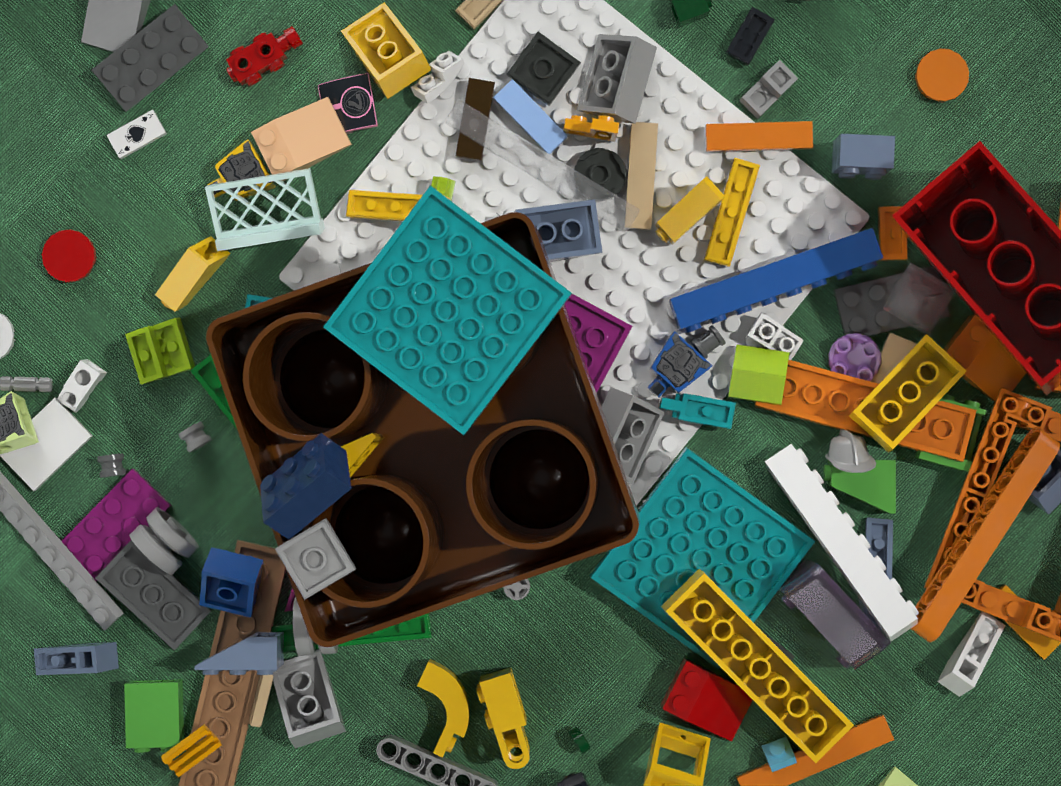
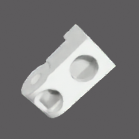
M88 359L80 360L65 383L57 400L74 412H78L107 372Z

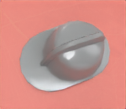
M841 429L839 436L831 439L829 452L825 455V458L837 469L851 473H863L875 468L876 461L868 453L863 437L852 435L850 431Z

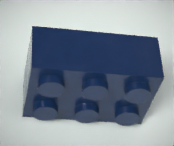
M321 433L314 440L308 441L296 455L288 458L272 475L266 476L260 484L263 523L289 540L351 489L346 450Z

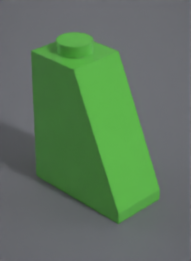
M829 460L828 465H824L823 479L828 481L829 487L885 513L896 514V460H875V468L863 473L839 470Z

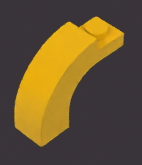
M429 659L417 686L436 695L445 706L447 722L433 751L434 754L443 758L445 751L451 753L457 738L453 737V734L464 738L469 722L470 707L465 688L457 676L447 667Z

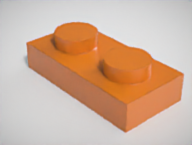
M903 206L878 208L879 247L883 258L879 261L908 259L907 235L892 217Z

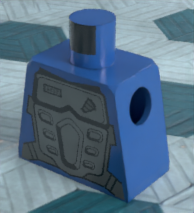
M673 332L650 367V370L657 377L647 388L658 398L669 387L676 393H679L713 365L681 336Z

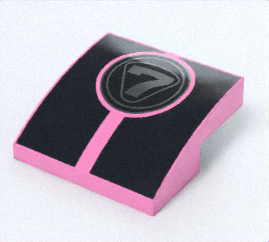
M369 73L345 77L318 85L320 100L329 97L346 134L353 133L356 130L378 127Z

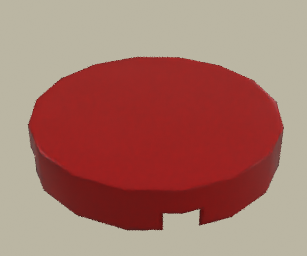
M70 229L61 230L51 235L44 244L42 251L43 265L47 272L57 280L67 283L78 282L90 274L96 262V250L91 240L81 232Z

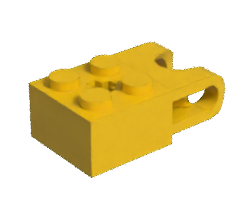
M509 667L481 676L480 684H477L476 690L480 703H486L485 720L488 729H494L505 764L511 769H520L529 762L530 758L529 742L524 726L527 725V717L512 668ZM514 747H519L522 753L513 754L510 750Z

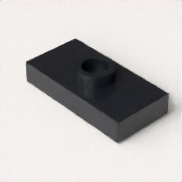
M752 6L725 54L748 67L775 19Z

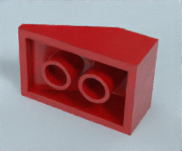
M684 658L660 705L663 710L732 741L753 699L738 684Z

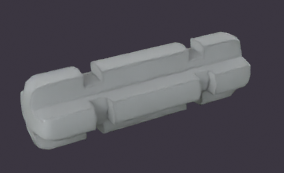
M8 376L0 377V390L12 391L14 389V391L37 392L39 390V392H51L53 387L51 378L14 377L13 379V377Z

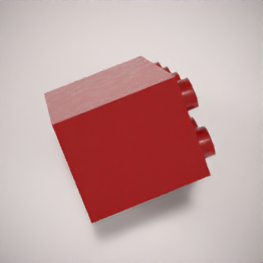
M979 141L895 212L892 217L913 244L1047 396L1061 384V230L983 143Z

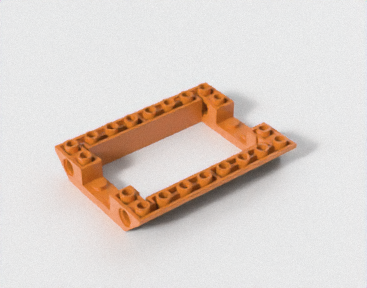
M1000 388L924 588L927 589L993 487L1015 427L1017 426L1027 431L1039 427L1057 442L1061 443V414L1052 411V407ZM976 579L961 602L1061 642V593L1053 611L1051 608L1030 602Z

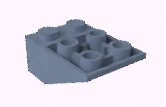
M256 632L195 665V670H202L203 675H217L223 670H229L230 675H245L250 670H257V675H272L273 672L277 671L284 664V632Z

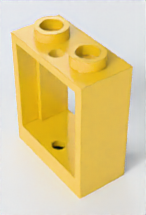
M660 722L652 740L643 786H703L711 738ZM660 747L696 758L693 775L658 764Z

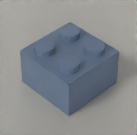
M840 134L833 141L832 173L839 174V178L847 179L855 178V175H865V179L869 180L881 179V176H885L894 169L895 136Z

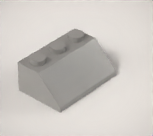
M599 34L577 110L598 117L600 115L613 117L615 122L636 124L657 47L637 36Z
M610 387L602 405V411L627 481L633 484L665 411L633 395Z

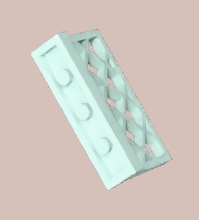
M310 168L207 185L205 187L217 238L215 240L217 251L319 235L325 229L323 218L320 216ZM305 176L307 188L303 194L289 186L295 177ZM283 179H289L287 183L282 181ZM275 181L284 187L277 198L263 190L268 182ZM263 183L261 188L256 184ZM248 185L257 191L251 203L237 194L242 186ZM238 187L235 192L229 189ZM286 189L300 198L293 209L279 201ZM223 190L232 196L225 207L215 201L213 191ZM307 192L309 193L310 199H308L305 196ZM260 194L273 202L267 213L253 205ZM234 198L247 206L241 218L227 209ZM302 200L312 207L313 216L303 217L295 212ZM275 205L289 213L285 221L278 222L269 216ZM217 208L222 211L220 215H218ZM250 209L263 217L259 225L252 226L243 220ZM224 213L237 221V224L231 230L222 231L220 219ZM291 216H294L295 218H297V219L289 220ZM265 220H268L270 222L268 224H263Z

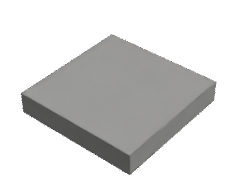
M327 518L275 548L304 600L356 570Z

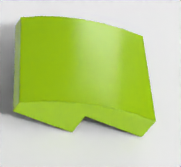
M173 318L154 326H147L125 334L140 385L176 375L195 367L180 318Z

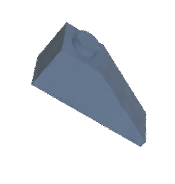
M116 642L34 649L36 675L99 673L119 668Z

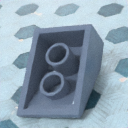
M595 199L516 209L514 211L526 215L533 222L540 233L550 262L603 253Z

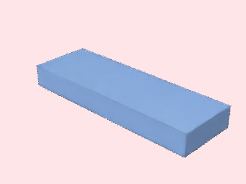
M513 79L493 97L548 155L568 138V135Z

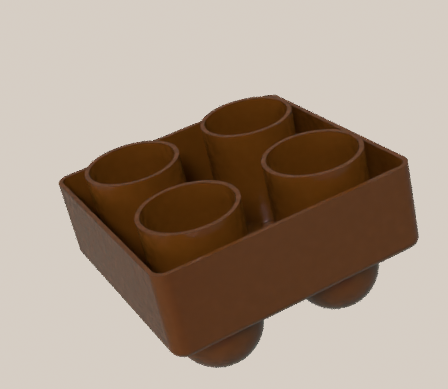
M511 212L481 223L556 280L540 233L526 215ZM371 263L222 316L209 325L206 341L260 496V484L264 478L272 475L288 458L296 455L308 441L314 440L321 433L340 447L371 433L381 434L384 437L350 478L351 489L292 537L294 538L327 518L356 567V570L305 600L287 571L308 634L316 644L322 647H333L625 545L635 538L640 522L639 512L565 304L465 435L457 431L323 328ZM273 530L278 547L289 541Z

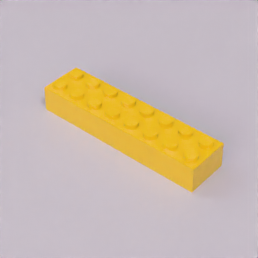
M698 569L661 606L815 763L854 726L701 569Z

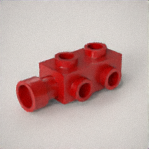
M291 26L284 30V34L278 38H275L271 32L269 34H266V32L261 33L246 48L240 46L230 53L231 57L226 59L230 66L226 70L233 82L239 81L242 85L247 83L248 86H252L262 80L261 74L270 70L273 73L281 69L285 65L283 61L287 59L284 52L292 47L296 49L303 45L294 27ZM270 46V53L264 55L262 49ZM247 60L248 66L240 68V62Z

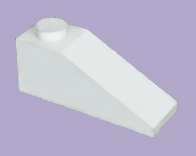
M981 612L948 660L937 682L959 697L973 689L1005 625L990 614Z

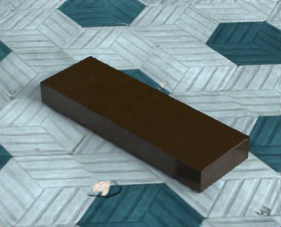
M469 78L456 157L482 162L495 82Z

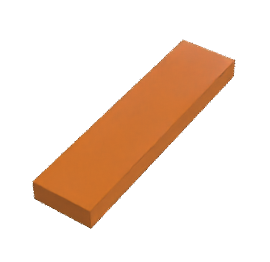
M812 121L705 125L706 152L813 148Z

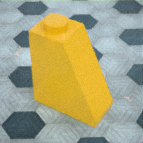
M706 176L655 224L658 228L655 231L664 243L669 241L673 245L715 208L725 196Z
M211 236L189 247L155 295L165 307L172 309L174 312L178 311L192 300L231 253L228 250L217 251L215 239Z

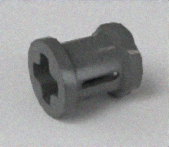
M713 325L698 339L693 338L690 341L694 349L705 359L719 345L723 346L726 344L722 335Z

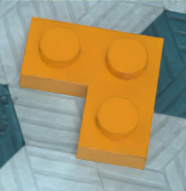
M572 115L571 119L565 118L563 131L568 134L615 142L619 123L614 122V118L600 115L598 119L593 118L591 123L587 122L586 117Z

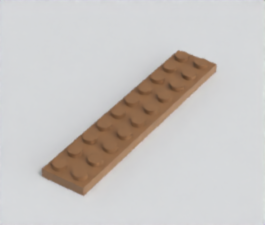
M237 540L234 553L253 556L263 560L261 582L251 618L220 610L209 657L256 632H271L286 573L285 565L275 548ZM223 670L217 675H205L191 734L205 724L221 741L222 746L181 775L179 786H235L260 675H257V670H250L245 675H230L229 670ZM205 735L204 737H202L200 740H198V741H197L196 743H194V744L196 745L198 742H200L202 739H204L207 735Z

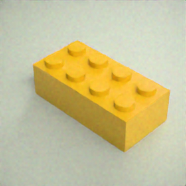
M926 334L859 404L849 417L889 453L967 370Z

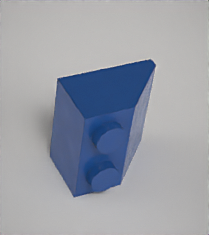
M211 547L202 570L199 605L251 618L261 582L263 560Z

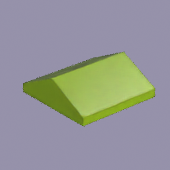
M736 345L728 397L782 405L790 352Z

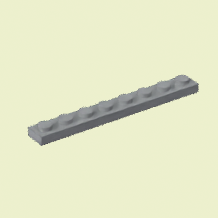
M0 471V511L76 597L77 601L90 613L94 620L104 631L107 630L124 614L122 610Z

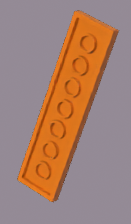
M788 359L782 405L756 401L755 407L840 430H848L851 433L872 438L849 415L878 386V383ZM938 401L898 445L964 462L977 410L945 401Z

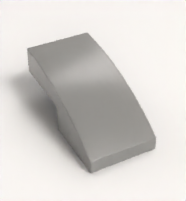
M779 60L739 101L758 119L794 84L798 77Z

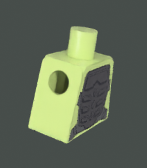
M12 391L0 398V454L38 443L39 441L25 399Z

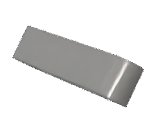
M386 735L377 745V755L382 761L438 786H459L455 778L461 774L469 777L470 783L467 786H499L495 779L446 757L442 758L432 751L398 736ZM386 742H392L395 744L397 751L392 755L386 754L383 751L382 745ZM417 753L421 757L420 764L411 765L408 763L407 755ZM442 764L446 770L445 774L442 776L434 775L431 771L432 765Z

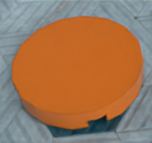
M937 49L929 52L920 60L915 73L918 90L924 97L938 102L954 100L965 90L969 80V70L966 61L960 54L950 49Z

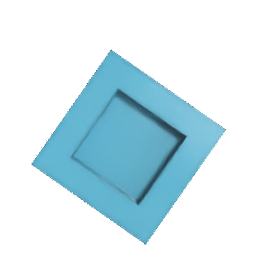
M787 737L762 745L763 753L772 772L797 763Z

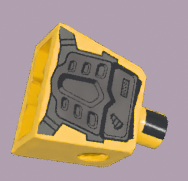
M246 140L215 165L220 178L207 185L269 175L253 144ZM271 181L266 184L263 190L268 191L276 186ZM259 183V184H256V185L261 188V186L263 185V183ZM247 185L242 186L237 194L245 199L256 195L257 191ZM238 187L229 189L235 192ZM223 190L213 191L215 198L226 193Z

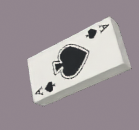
M151 110L111 132L107 137L118 157L123 159L167 133L155 111Z

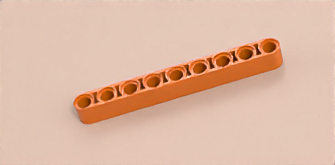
M1035 427L1031 429L1024 437L980 508L915 607L919 612L916 615L918 624L912 627L911 630L926 641L933 642L941 635L1057 455L1060 443L1041 428Z

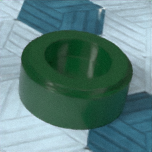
M578 727L568 731L581 754L590 750L591 747Z

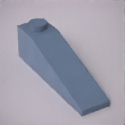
M867 517L864 537L871 546L868 550L873 557L879 556L887 568L884 573L889 579H892L893 520ZM859 599L858 628L881 630Z

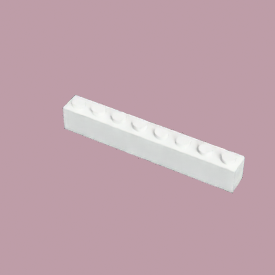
M790 444L765 461L767 470L890 642L918 624V618L916 617L919 614L918 610L910 600L905 602L900 595L903 590L894 578L889 579L884 573L887 568L879 556L873 557L868 550L871 547L863 534L858 536L852 527L855 524L848 513L842 514L837 507L839 501L832 491L826 492L821 484L824 481L815 469L811 471L806 465L809 460L800 448L796 450Z

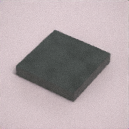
M538 31L508 71L507 76L550 106L581 62Z

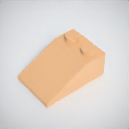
M329 97L274 119L251 132L271 174L308 169L352 145Z

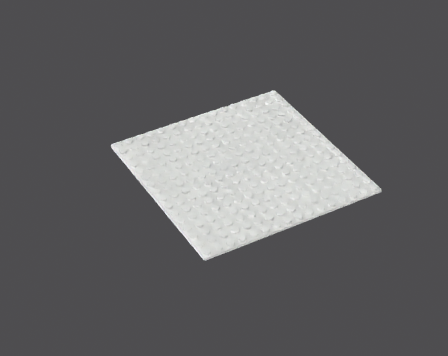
M504 0L459 54V57L464 60V65L451 84L429 104L424 101L418 104L349 189L423 195L432 184L433 176L449 178L456 181L452 202L479 223H483L499 217L496 213L502 216L514 212L516 209L590 200L583 196L576 188L573 178L574 168L579 157L586 151L594 148H605L617 153L623 160L626 168L625 184L620 193L612 199L595 201L603 253L550 262L556 281L572 294L633 326L597 392L601 408L610 387L633 395L657 408L660 406L662 397L675 400L676 392L670 387L660 398L647 388L657 377L650 370V367L673 332H676L692 346L690 341L693 338L698 339L706 333L711 325L719 331L726 344L723 346L719 345L708 354L706 360L713 366L677 394L686 393L723 400L730 389L736 345L765 348L747 335L760 313H764L783 326L812 290L811 284L801 288L803 293L787 298L786 293L776 296L777 302L763 307L761 302L751 305L752 311L737 315L736 311L726 314V320L712 324L711 320L700 323L701 329L689 333L686 332V329L679 331L669 300L856 234L869 219L867 212L790 150L706 152V124L755 122L604 0ZM539 31L581 62L550 106L519 85L564 130L565 118L571 119L572 115L586 117L587 122L591 123L593 118L598 119V116L580 112L577 108L599 34L637 36L656 46L657 50L636 122L658 123L651 230L624 228L631 123L618 122L619 128L615 142L566 133L568 138L548 155L492 99L482 162L458 158L455 155L469 78L495 82L494 97L512 80L507 76L508 71ZM734 158L760 165L730 267L704 260L721 202L673 245L669 241L664 243L655 231L658 228L655 224L706 176L724 193ZM348 190L323 220L325 226L323 232L319 235L310 236L280 273L279 278L294 291L372 263L403 221L347 217ZM661 409L665 413L633 484L628 483L636 506L702 424L678 420V418L672 417L673 411Z

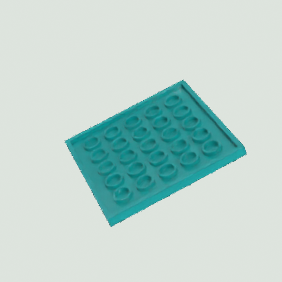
M430 185L323 328L457 431L465 435L572 293Z
M685 447L638 510L640 522L635 538L625 545L608 550L590 574V577L719 669L720 666L661 606L698 569H701L754 623L815 541L689 448Z

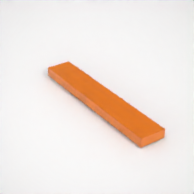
M881 714L853 726L817 763L802 749L793 752L797 761L793 765L772 772L769 764L766 763L736 776L740 786H788L893 741L894 738L884 715Z

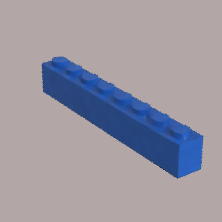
M870 228L671 298L669 304L679 331L686 329V332L689 333L701 329L700 323L711 320V323L715 324L726 320V314L736 311L737 315L752 311L751 305L761 302L763 307L777 302L776 296L786 293L787 298L803 293L801 288L810 284L812 289L828 284L826 279L836 276L837 280L853 275L851 271L853 269L861 267L862 271L877 267L876 261L881 260L883 255L874 230Z

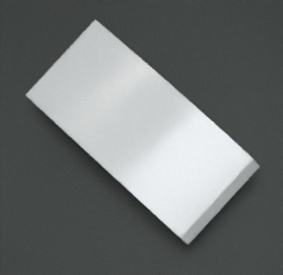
M451 51L440 54L436 60L429 64L431 74L422 77L418 83L411 87L414 96L427 104L433 101L451 84L464 65L463 58Z
M762 312L747 334L767 349L790 352L789 360H792L804 341Z

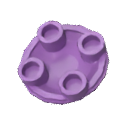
M849 333L839 337L832 344L828 354L831 371L867 381L873 379L881 366V352L877 344L870 337L860 333Z

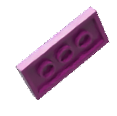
M131 469L62 540V543L95 579L131 541L130 534L140 524L149 527L146 517L156 507L166 512L172 505L137 470Z

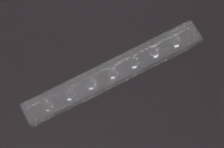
M459 99L445 120V124L573 202L595 199L597 216L624 233L628 232L640 212V209Z

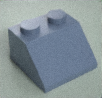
M1060 449L1028 498L1048 515L1061 503Z

